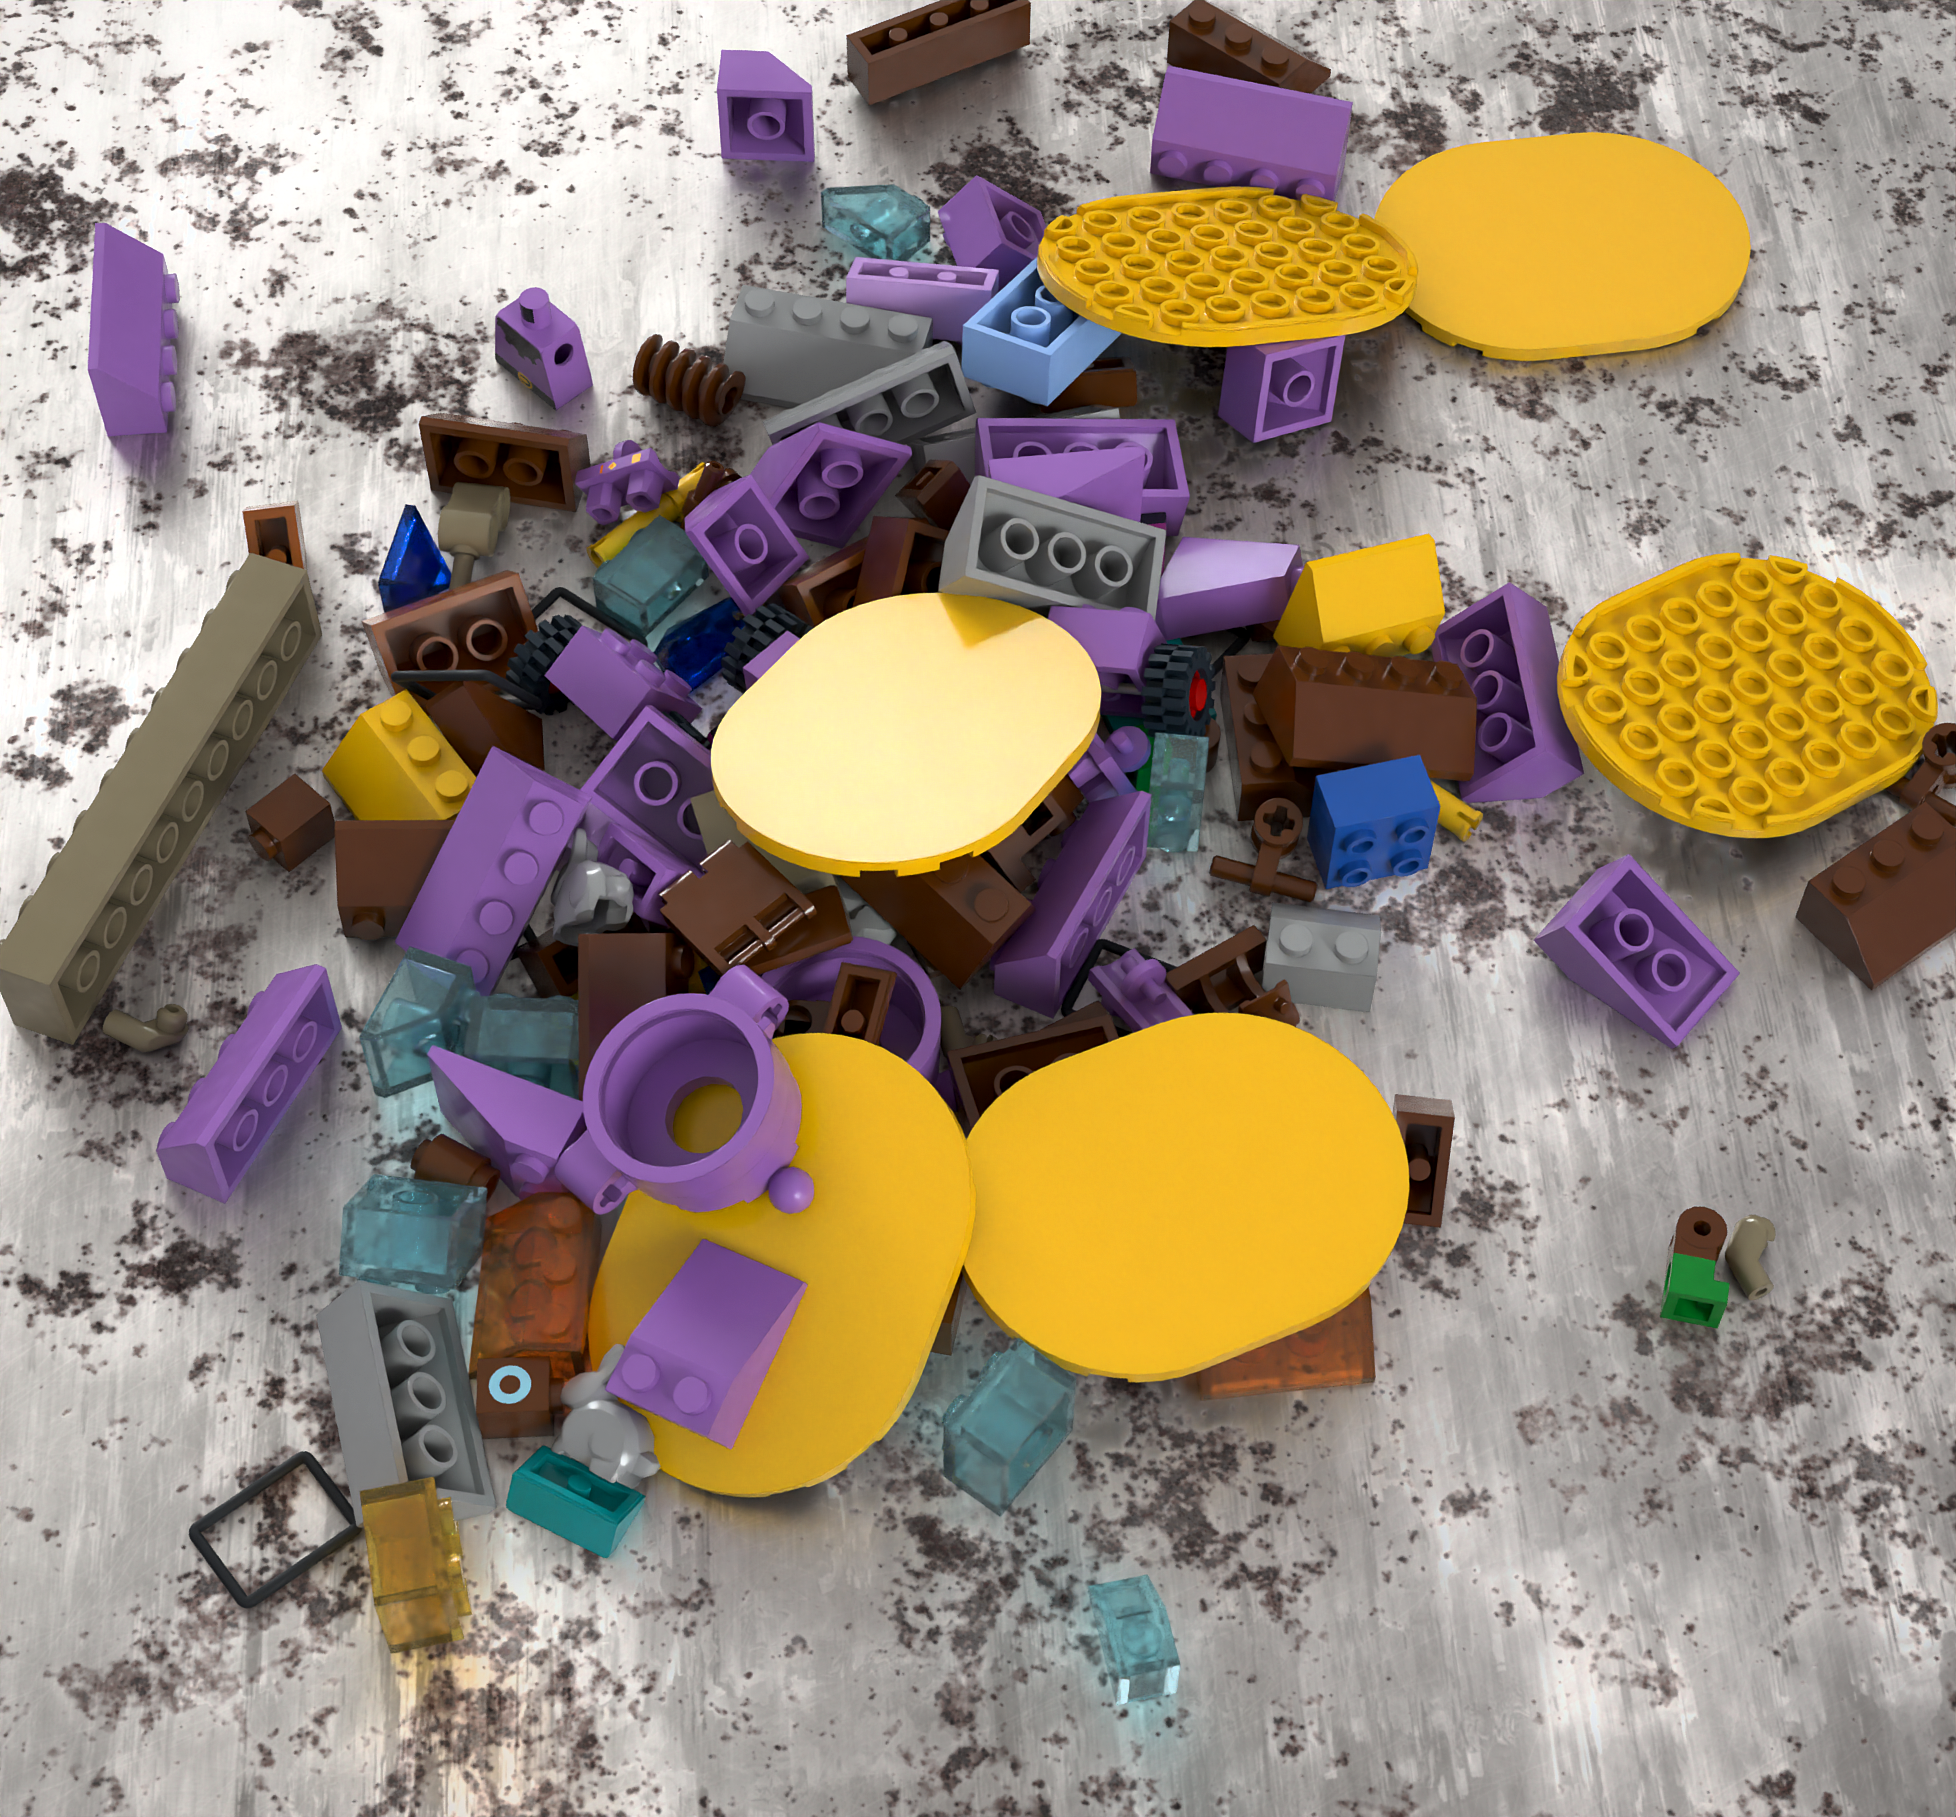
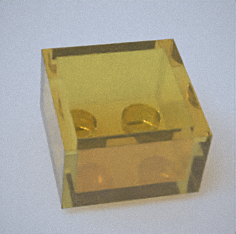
M434 1477L359 1491L374 1606L390 1653L464 1639L461 1617L472 1615V1605L467 1579L464 1578L461 1563V1559H464L463 1544L459 1523L455 1519L452 1498L440 1499Z

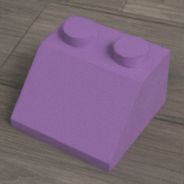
M721 49L717 101L722 159L814 162L815 142L812 85L769 51Z
M978 175L938 211L945 231L943 238L951 248L957 266L999 270L998 292L1037 257L1038 247L1046 229L1041 211Z
M1345 335L1227 347L1218 416L1252 443L1331 422Z
M751 474L714 490L684 518L686 535L745 616L748 614L752 615L756 608L760 607L810 558Z

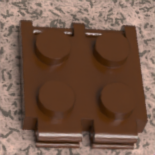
M728 839L698 863L703 868L701 871L704 874L700 879L692 871L688 870L658 894L663 899L662 903L665 905L659 910L665 922L720 978L729 969L745 964L762 949L769 952L777 946L775 939L803 917L809 921L817 914V910L809 899L748 841L738 848Z

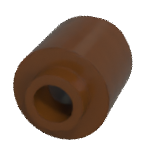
M439 1134L432 1141L425 1139L415 1151L410 1168L415 1171L414 1183L461 1209H466L469 1206L477 1211L481 1210L492 1197L500 1179V1170L491 1166L490 1158L445 1134Z

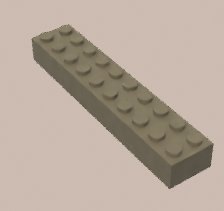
M250 553L241 568L235 570L230 575L226 591L215 609L212 608L206 613L201 631L190 648H185L180 654L176 671L165 687H161L156 692L152 700L151 710L139 728L133 729L130 733L121 758L114 769L111 768L104 774L95 799L88 810H83L78 815L71 837L62 851L52 856L46 869L45 878L34 895H30L24 900L19 911L18 920L7 938L0 940V992L14 1025L71 1045L75 1043L322 637L307 570Z

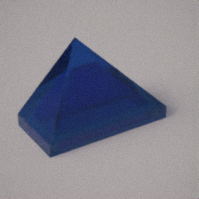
M405 504L378 580L384 613L432 597L450 587L452 573L415 505Z
M727 597L667 628L653 652L658 657L656 663L663 673L669 670L690 685L692 690L689 694L723 668L721 666V659L729 656L724 651L726 643L734 642L736 637L732 635V632L736 626L741 630L745 626L743 621L745 616L733 598Z

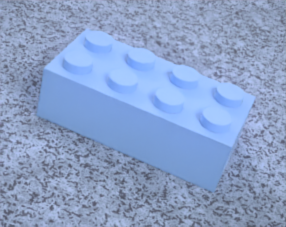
M1036 257L963 325L961 370L964 377L980 382L986 387L997 388L1023 397L1031 403L1048 406L1122 333L1094 323L1058 301L1041 281L1037 270Z

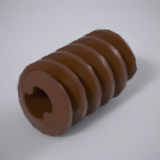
M654 334L647 338L640 347L633 367L632 380L634 389L643 396H651L658 403H667L675 411H684L690 418L701 419L708 426L716 427L723 423L732 414L741 399L746 382L744 373L735 371L729 377V368L724 363H719L712 369L713 361L708 356H701L696 361V353L691 348H685L679 353L680 346L676 341L669 340L663 345V338L660 334Z

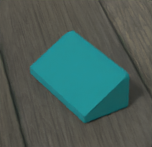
M542 1445L513 1473L506 1500V1508L603 1558H608L617 1548L643 1506L646 1496L618 1482H609L589 1471V1467L563 1454L559 1455L551 1451V1448Z

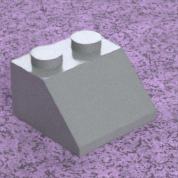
M1272 902L1262 988L1265 992H1268L1275 988L1277 983L1285 979L1288 982L1293 1003L1370 1012L1377 978L1381 937L1380 915Z

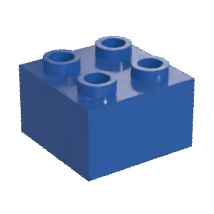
M1420 755L1316 776L1307 840L1325 889L1340 886L1357 887L1369 880L1393 875L1399 877L1410 876L1419 870L1428 868L1441 806Z

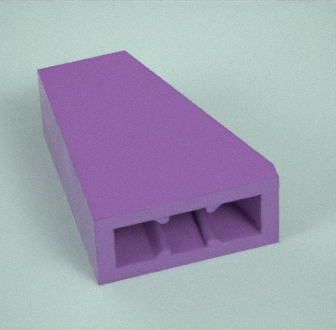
M1183 537L1160 578L1155 622L1165 640L1280 620L1304 568L1300 545Z

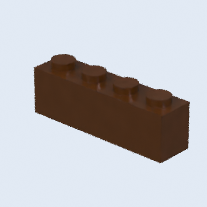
M940 0L846 35L848 78L868 105H872L1030 45L1031 2L1029 0Z

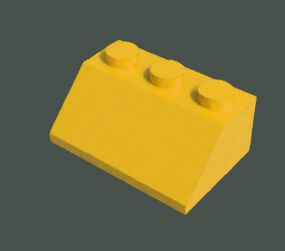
M1428 533L1306 562L1273 635L1274 639L1280 646L1313 647L1318 650L1347 653L1356 651L1366 655L1386 657L1406 654L1415 655L1425 651L1433 643L1435 633L1445 615L1435 540Z
M407 689L361 713L322 769L323 777L356 820H456L476 780L472 771Z

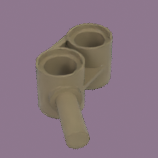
M467 482L455 483L452 496L447 506L443 507L438 524L439 550L450 552L449 555L454 557L449 590L471 583L474 560H479L480 556L492 557L494 555L498 531L504 532L508 524L510 512V491L508 487Z

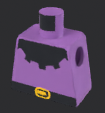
M532 287L524 290L519 298L497 313L495 316L496 361L554 410H558L593 386L579 327L571 318L549 301V295L544 289Z

